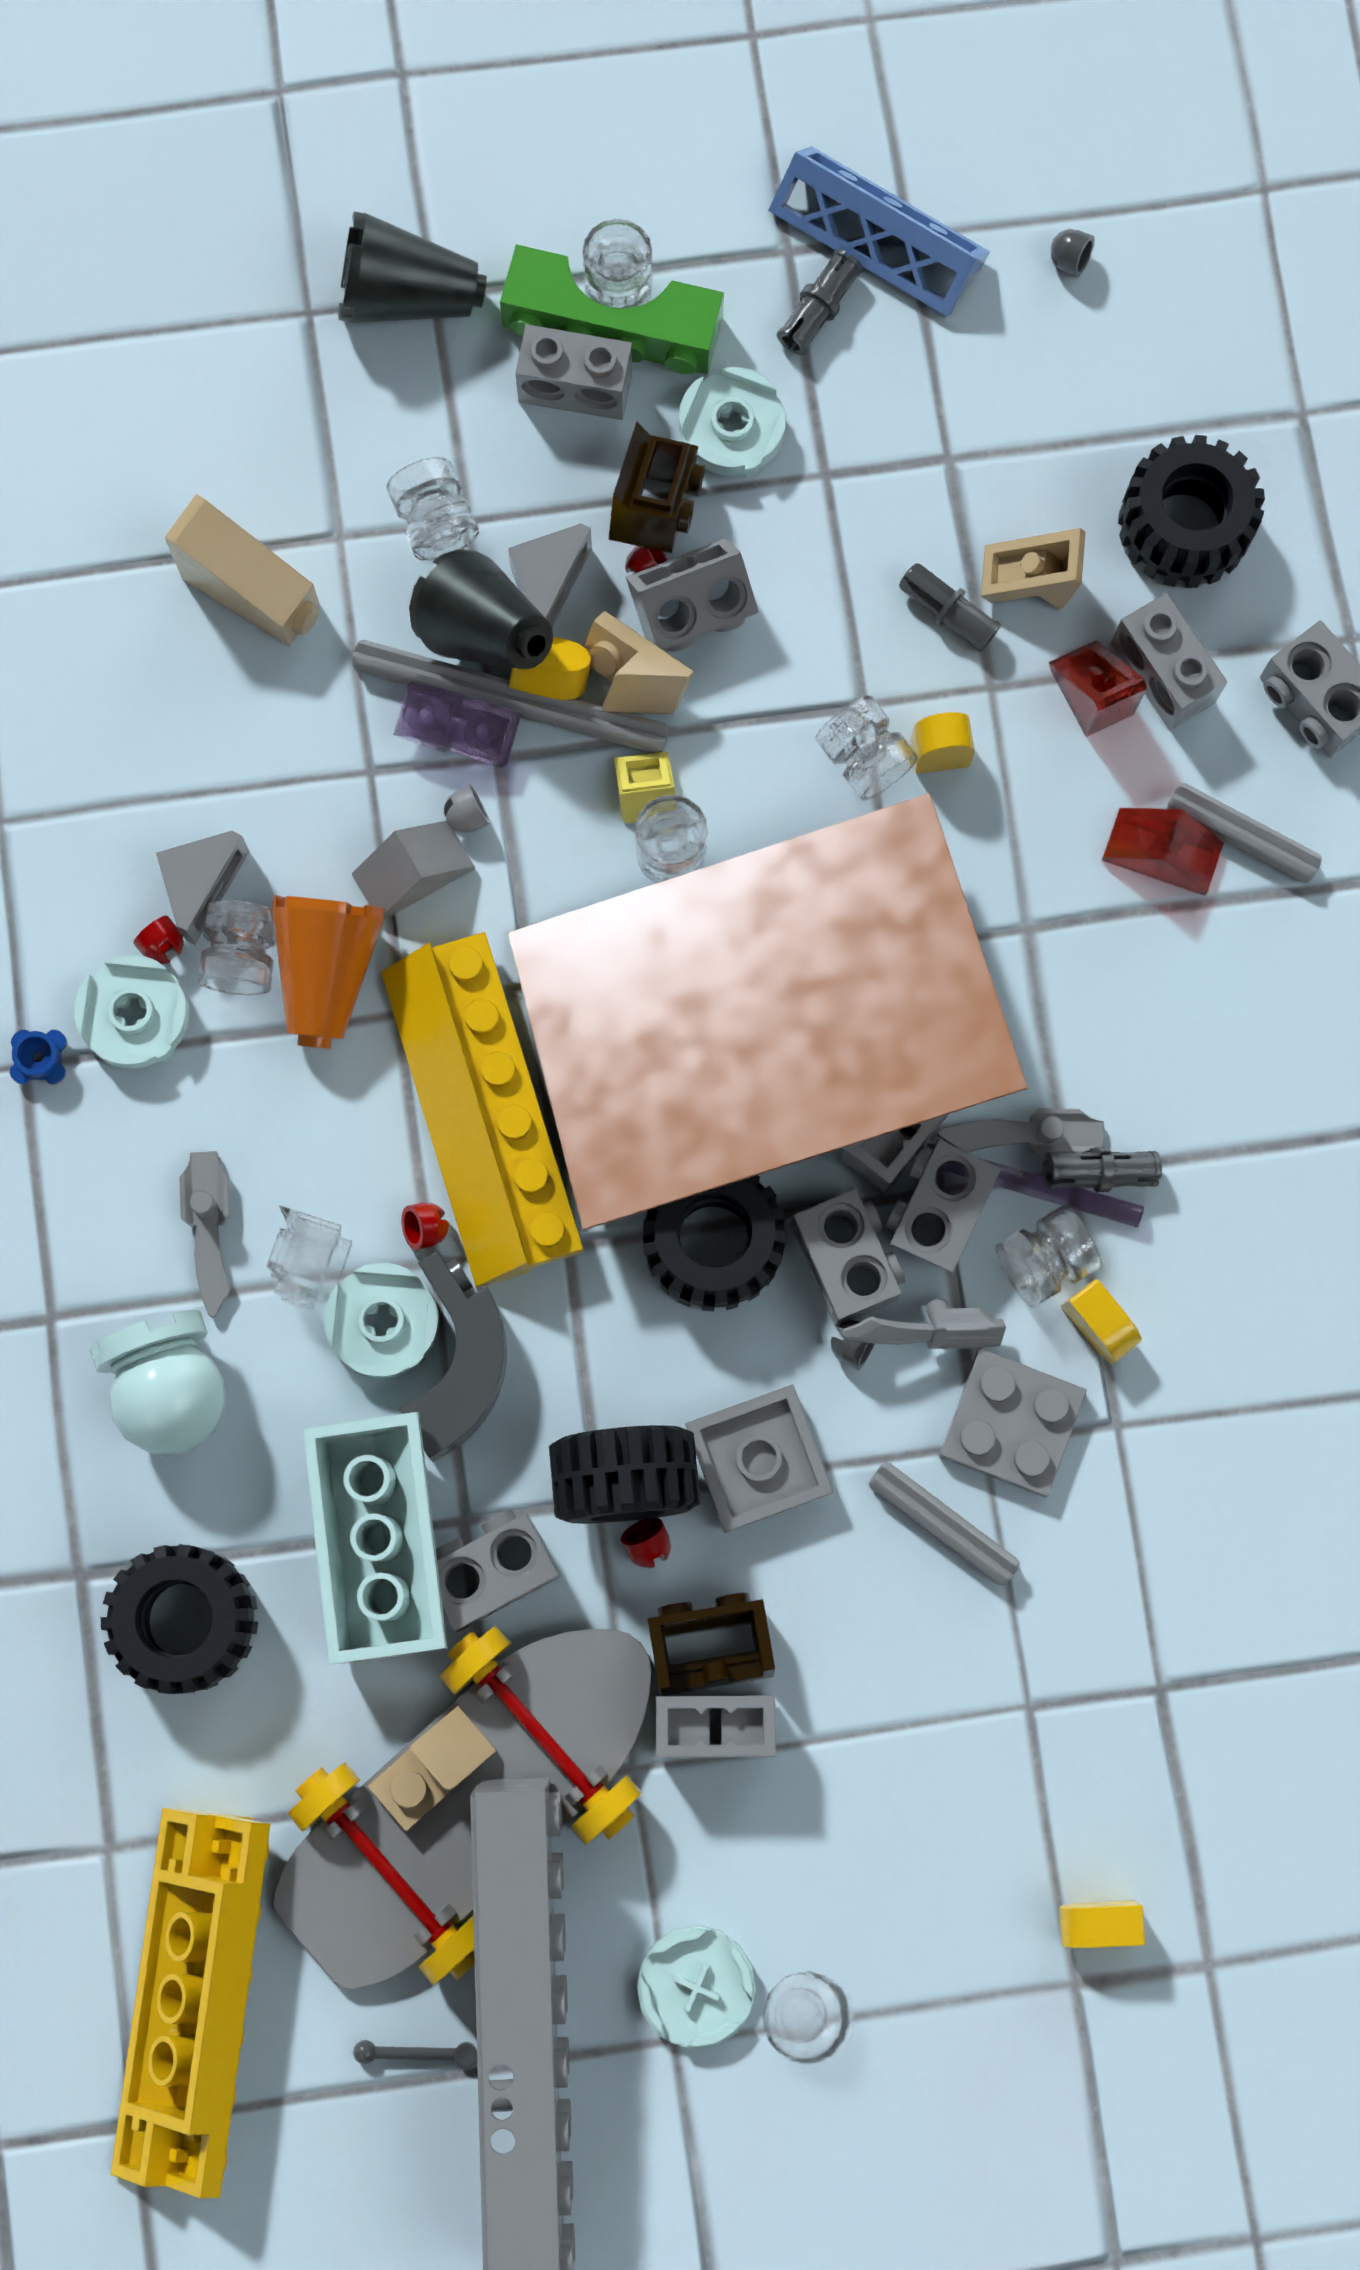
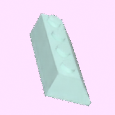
M419 1412L302 1428L329 1665L402 1656L447 1648Z

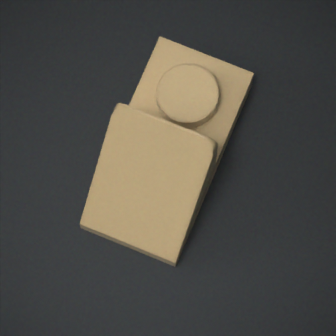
M1081 528L985 545L981 597L992 604L1040 596L1056 609L1064 608L1082 584L1086 532Z
M606 611L593 621L583 646L591 656L590 668L612 682L601 708L606 712L673 714L678 709L694 672Z
M457 1706L409 1746L410 1749L367 1787L401 1827L408 1831L497 1750L465 1712Z

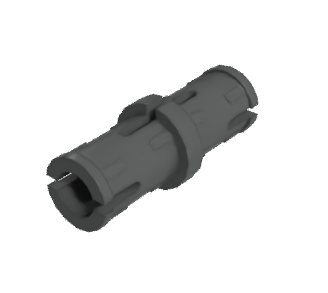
M835 250L813 284L805 285L800 293L801 302L785 325L777 332L778 340L786 349L790 350L793 343L796 342L797 345L793 352L798 355L805 354L808 346L824 323L834 320L839 313V302L863 271L861 263L852 254L843 263L842 260L846 256V251Z
M1095 1147L1092 1152H1047L1044 1156L1046 1161H1043L1042 1164L1043 1181L1048 1189L1093 1187L1095 1192H1109L1112 1187L1121 1186L1157 1187L1160 1183L1158 1179H1161L1162 1176L1161 1158L1157 1151L1120 1153L1111 1152L1108 1147Z

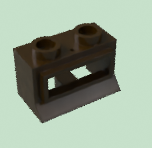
M636 421L613 493L608 540L672 554L678 532L686 534L689 532L695 501L688 500L689 495L699 497L703 483L705 464L696 462L698 446L651 436ZM647 478L672 483L667 501L642 496Z
M735 1593L716 1598V1607L693 1611L691 1602L675 1603L659 1607L658 1617L647 1618L660 1696L774 1677L775 1664L763 1599L750 1601L749 1593ZM751 1624L755 1651L673 1665L669 1664L665 1638Z

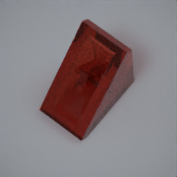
M1097 640L1048 662L1051 673L1085 737L1133 716L1147 690L1145 679Z
M1119 808L1101 861L1206 896L1224 843L1182 809Z

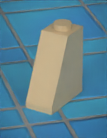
M196 494L164 537L182 580L290 647L297 635L303 636L307 634L318 618L320 612L318 606L320 603L314 584L206 499Z

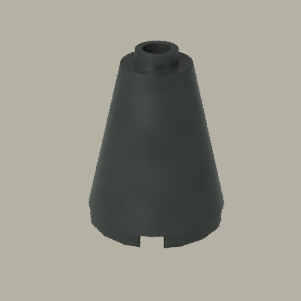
M353 212V227L349 228L341 288H345L343 303H339L338 320L357 323L470 317L473 306L482 308L487 275L478 274V262L372 215Z
M456 549L441 554L433 561L437 566L429 573L426 579L420 576L414 585L409 605L411 628L416 637L420 638L426 648L433 653L445 658L517 669L534 668L549 654L553 643V631L550 623L498 565L482 553L474 550Z

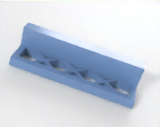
M812 146L795 152L768 209L771 213L830 248L846 251L845 257L848 258L852 254L859 260L862 267L946 317L951 315L969 278L982 269L990 253L987 249ZM798 179L814 188L820 211L804 215L787 205ZM828 197L840 204L830 207ZM847 208L860 216L865 237L849 242L839 236L832 213ZM823 217L825 227L813 219ZM872 223L884 229L885 231L875 234ZM894 235L904 241L910 263L893 268L883 262L877 240ZM867 243L870 253L858 246ZM917 249L928 255L929 258L920 260ZM940 262L957 273L945 298L928 288L922 269L923 266ZM912 270L915 280L903 274V272Z

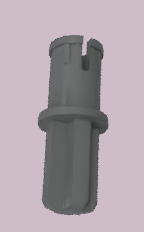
M914 564L901 579L900 589L937 617L935 623L938 626H941L943 623L975 646L979 652H982L999 631L1001 624L998 621H994L964 598L966 591L962 588L955 591L923 565Z

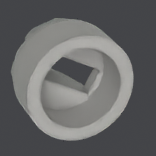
M471 784L455 791L447 798L444 805V815L448 825L455 831L467 833L490 824L485 808Z

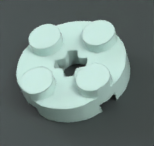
M741 367L720 369V374L711 375L705 380L704 376L694 381L684 394L679 409L682 442L698 446L696 462L705 464L706 470L724 476L753 477L761 471L762 466L775 457L783 443L786 428L784 406L782 407V402L776 395L777 390L763 375ZM732 411L740 413L741 423L745 425L741 430H735L734 432L726 431L723 429L724 425L717 421L720 416L729 418Z
M139 955L115 957L105 962L106 966L97 970L92 977L89 974L77 991L73 1010L75 1026L87 1047L104 1062L125 1069L144 1068L154 1063H162L169 1060L175 1053L177 1045L182 1041L189 1023L188 999L177 978L158 961ZM137 998L139 999L140 1007L146 1010L145 1017L138 1019L136 1025L127 1026L126 1020L123 1017L117 1016L118 1009L128 1007L130 999Z
M392 1263L364 1265L354 1270V1273L347 1276L340 1285L337 1284L327 1299L323 1317L325 1336L336 1356L356 1373L370 1378H393L420 1367L425 1361L427 1354L432 1350L439 1332L438 1306L427 1285L409 1269ZM381 1305L389 1306V1314L398 1318L396 1327L388 1328L385 1336H376L375 1328L366 1325L367 1315H376Z

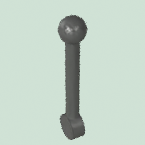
M362 2040L355 2045L353 2056L358 2063L364 2065L371 2063L374 2059L453 2060L459 2066L467 2068L474 2065L477 2061V2048L471 2042H462L456 2048L375 2046L371 2041Z

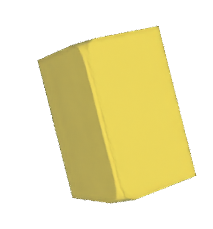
M668 751L614 758L621 815L624 823L667 819L676 816L675 788Z

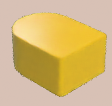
M553 636L550 652L539 665L531 669L511 668L509 687L556 700L576 699L586 691L591 656L582 645Z
M959 712L939 713L925 717L914 725L910 743L916 774L970 767L975 749L968 715Z
M1098 1279L1085 1285L1060 1306L1094 1349L1111 1364L1116 1363L1142 1341L1140 1332Z
M1134 1900L1073 1903L1059 1907L1061 1945L1063 1947L1098 1948L1146 1945L1143 1905Z

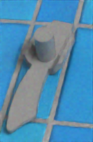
M1038 1108L1030 1116L1029 1122L1003 1119L978 1120L942 1128L938 1131L937 1135L967 1153L990 1147L1029 1144V1150L1036 1156H1045L1047 1152L1082 1153L1091 1151L1095 1147H1104V1121L1092 1119L1080 1109Z
M217 1151L190 1153L188 1166L179 1177L181 1219L190 1227H196L194 1252L196 1276L206 1311L211 1318L217 1316L224 1300L232 1291L223 1264L218 1226L224 1225L230 1217L229 1177L222 1169Z
M935 1299L926 1306V1312L931 1324L898 1322L869 1317L858 1324L843 1329L841 1334L843 1338L865 1343L900 1345L926 1342L929 1349H963L1000 1346L1006 1325L1003 1319L994 1318L981 1308H949L946 1300Z

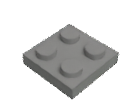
M979 1348L938 1456L1046 1498L1049 1496L1087 1389Z
M793 1384L685 1423L686 1429L694 1433L696 1456L724 1533L834 1493Z

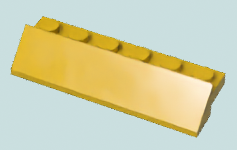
M478 933L432 948L430 942L381 971L477 1289L529 1273L531 1268L577 1255L584 1251L486 933Z
M162 1808L110 2175L143 2187L166 2186L200 2199L220 2198L223 2174L227 2166V2144L231 2114L236 2100L235 2085L240 2048L244 2040L243 2025L248 1988L253 1974L252 1958L255 1936L261 1915L260 1899L265 1863L269 1855L268 1840L271 1823L255 1821L252 1817Z

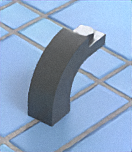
M438 1251L421 1260L418 1264L452 1318L456 1332L455 1355L449 1370L439 1383L399 1409L401 1414L419 1412L423 1448L433 1463L464 1443L486 1420L500 1394L507 1365V1343L503 1321L488 1287L467 1299L464 1292L473 1286L455 1258L445 1264Z

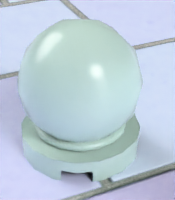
M197 1310L174 1312L173 1316L176 1324L151 1331L147 1320L138 1322L97 1341L98 1347L90 1348L96 1371L116 1374L109 1394L112 1419L125 1440L146 1452L167 1457L191 1451L216 1431L226 1407L223 1377L212 1358L195 1348L196 1344L206 1338L208 1334L201 1311Z

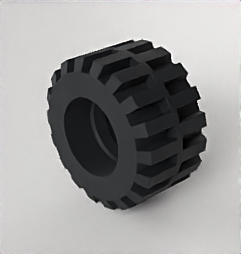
M1195 435L1192 443H1186L1184 436L1172 438L1168 449L1160 443L1151 450L1148 459L1143 457L1139 462L1122 500L1123 504L1118 516V524L1123 525L1119 534L1122 546L1132 545L1128 553L1132 563L1135 565L1140 561L1144 562L1146 567L1143 573L1151 579L1154 578L1156 573L1165 576L1164 585L1175 587L1178 580H1185L1186 588H1198L1203 577L1210 585L1219 581L1224 571L1230 574L1238 566L1241 558L1245 556L1262 522L1264 511L1261 510V507L1265 501L1264 489L1255 488L1260 479L1256 468L1246 470L1244 465L1248 458L1240 450L1234 456L1227 452L1229 443L1218 439L1216 446L1206 444L1207 436ZM1181 494L1195 496L1211 507L1217 517L1218 525L1207 530L1185 528L1177 524L1168 515L1163 500Z
M759 1175L647 1210L646 1218L643 1222L644 1254L646 1255L647 1266L652 1277L655 1276L660 1282V1288L668 1296L672 1293L679 1298V1303L690 1307L691 1304L702 1306V1311L714 1312V1309L717 1307H726V1310L737 1308L739 1303L747 1299L750 1302L760 1294V1291L766 1285L770 1284L782 1260L787 1231L784 1228L785 1215L783 1208L778 1207L775 1201L777 1195L770 1186L765 1188L759 1182ZM711 1206L722 1207L735 1213L743 1221L748 1232L747 1247L740 1259L730 1265L718 1268L706 1267L694 1262L685 1254L680 1242V1231L685 1219L696 1210Z
M669 1425L609 1428L568 1435L549 1446L555 1518L565 1522L592 1524L652 1519L685 1513L700 1504L694 1433L687 1429Z
M179 1544L178 1546L163 1545L153 1548L154 1552L149 1554L141 1553L130 1560L133 1565L128 1570L121 1569L113 1580L117 1582L114 1591H106L103 1604L108 1605L107 1617H100L101 1630H106L109 1641L104 1642V1646L108 1655H115L119 1663L115 1665L116 1668L123 1675H130L135 1679L134 1684L144 1689H153L158 1691V1693L185 1694L208 1690L219 1685L218 1682L223 1678L231 1677L239 1669L237 1664L240 1660L248 1657L252 1646L249 1645L252 1634H257L258 1622L254 1621V1610L258 1609L256 1598L249 1593L247 1587L250 1586V1583L245 1575L240 1574L234 1568L235 1565L227 1558L192 1545ZM177 1584H188L201 1590L207 1597L212 1610V1624L206 1640L198 1649L184 1655H174L163 1651L151 1634L149 1622L151 1609L156 1599L167 1588Z

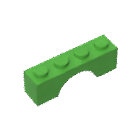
M516 244L500 299L502 326L509 328L513 333L521 337L524 334L525 324L632 342V362L646 360L664 364L668 369L679 374L698 372L708 375L723 319L724 292L672 280L661 294L643 305L632 308L608 307L590 299L580 290L572 277L568 256Z

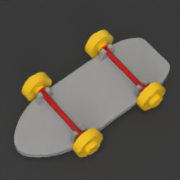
M497 1626L491 1628L480 1638L474 1631H471L446 1654L453 1663L443 1671L439 1678L454 1695L472 1680L475 1683L347 1800L344 1797L361 1779L346 1762L330 1774L321 1767L295 1790L301 1800L287 1815L301 1832L306 1831L320 1818L323 1821L306 1836L292 1853L280 1876L274 1893L273 1906L278 1917L335 1984L343 1989H358L381 1983L406 1970L432 1947L435 1951L418 1966V1969L433 1986L449 1972L458 1980L475 1965L473 1916L459 1929L455 1926L473 1910L470 1795L476 1784L480 1783L481 1780L549 1777L550 1792H561L562 1827L583 1808L587 1810L570 1826V1829L584 1845H587L600 1832L610 1840L635 1816L628 1807L642 1794V1791L629 1776L625 1775L609 1790L605 1786L612 1780L630 1753L637 1739L647 1708L650 1693L651 1666L649 1655L640 1641L629 1633L614 1629L570 1631L546 1637L529 1644L497 1663L495 1660L511 1645L507 1637ZM459 1706L497 1751L414 1826L405 1831L367 1786L410 1749L409 1746Z

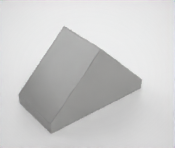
M581 523L508 548L510 567L518 589L548 620L552 628L592 550L591 528Z
M446 820L394 831L351 874L368 904L385 908V920L475 870V866Z
M228 831L156 852L176 925L185 940L194 945L198 942L250 852L242 835L234 831Z

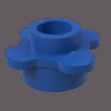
M20 1030L13 1035L11 1046L13 1047L12 1060L14 1065L10 1068V1076L16 1083L25 1085L31 1080H46L49 1084L56 1085L65 1078L66 1069L62 1065V1051L67 1046V1039L62 1032L50 1030L45 1034L40 1031L29 1032L28 1030ZM38 1052L43 1053L42 1061L35 1062L33 1059L34 1055Z

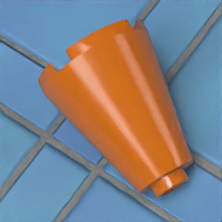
M273 895L272 913L287 1033L298 1034V1046L331 1049L332 1038H344L384 921L385 908L371 905L357 907L348 904L349 902Z

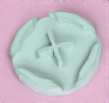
M701 1925L674 1929L657 1940L642 1961L637 1984L641 2011L653 2031L673 2044L693 2050L718 2046L738 2033L751 2012L756 1991L751 1962L739 1943L721 1930Z

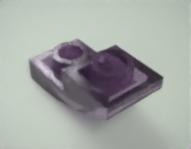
M411 681L408 683L393 735L444 753L451 750L502 768L507 766L521 713L463 694Z

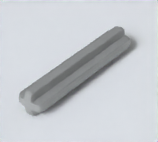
M1180 783L1168 802L1167 809L1170 813L1303 883L1310 882L1321 865L1322 857L1319 853L1186 783Z
M883 1463L870 1479L869 1486L873 1491L998 1585L1007 1584L1018 1570L1020 1562L1015 1556L891 1463Z

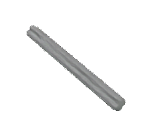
M367 640L358 641L353 653V668L358 672L649 753L662 752L665 747L668 726L663 722L630 713L606 712L601 709V705L580 699L556 700L511 689L509 687L510 680Z

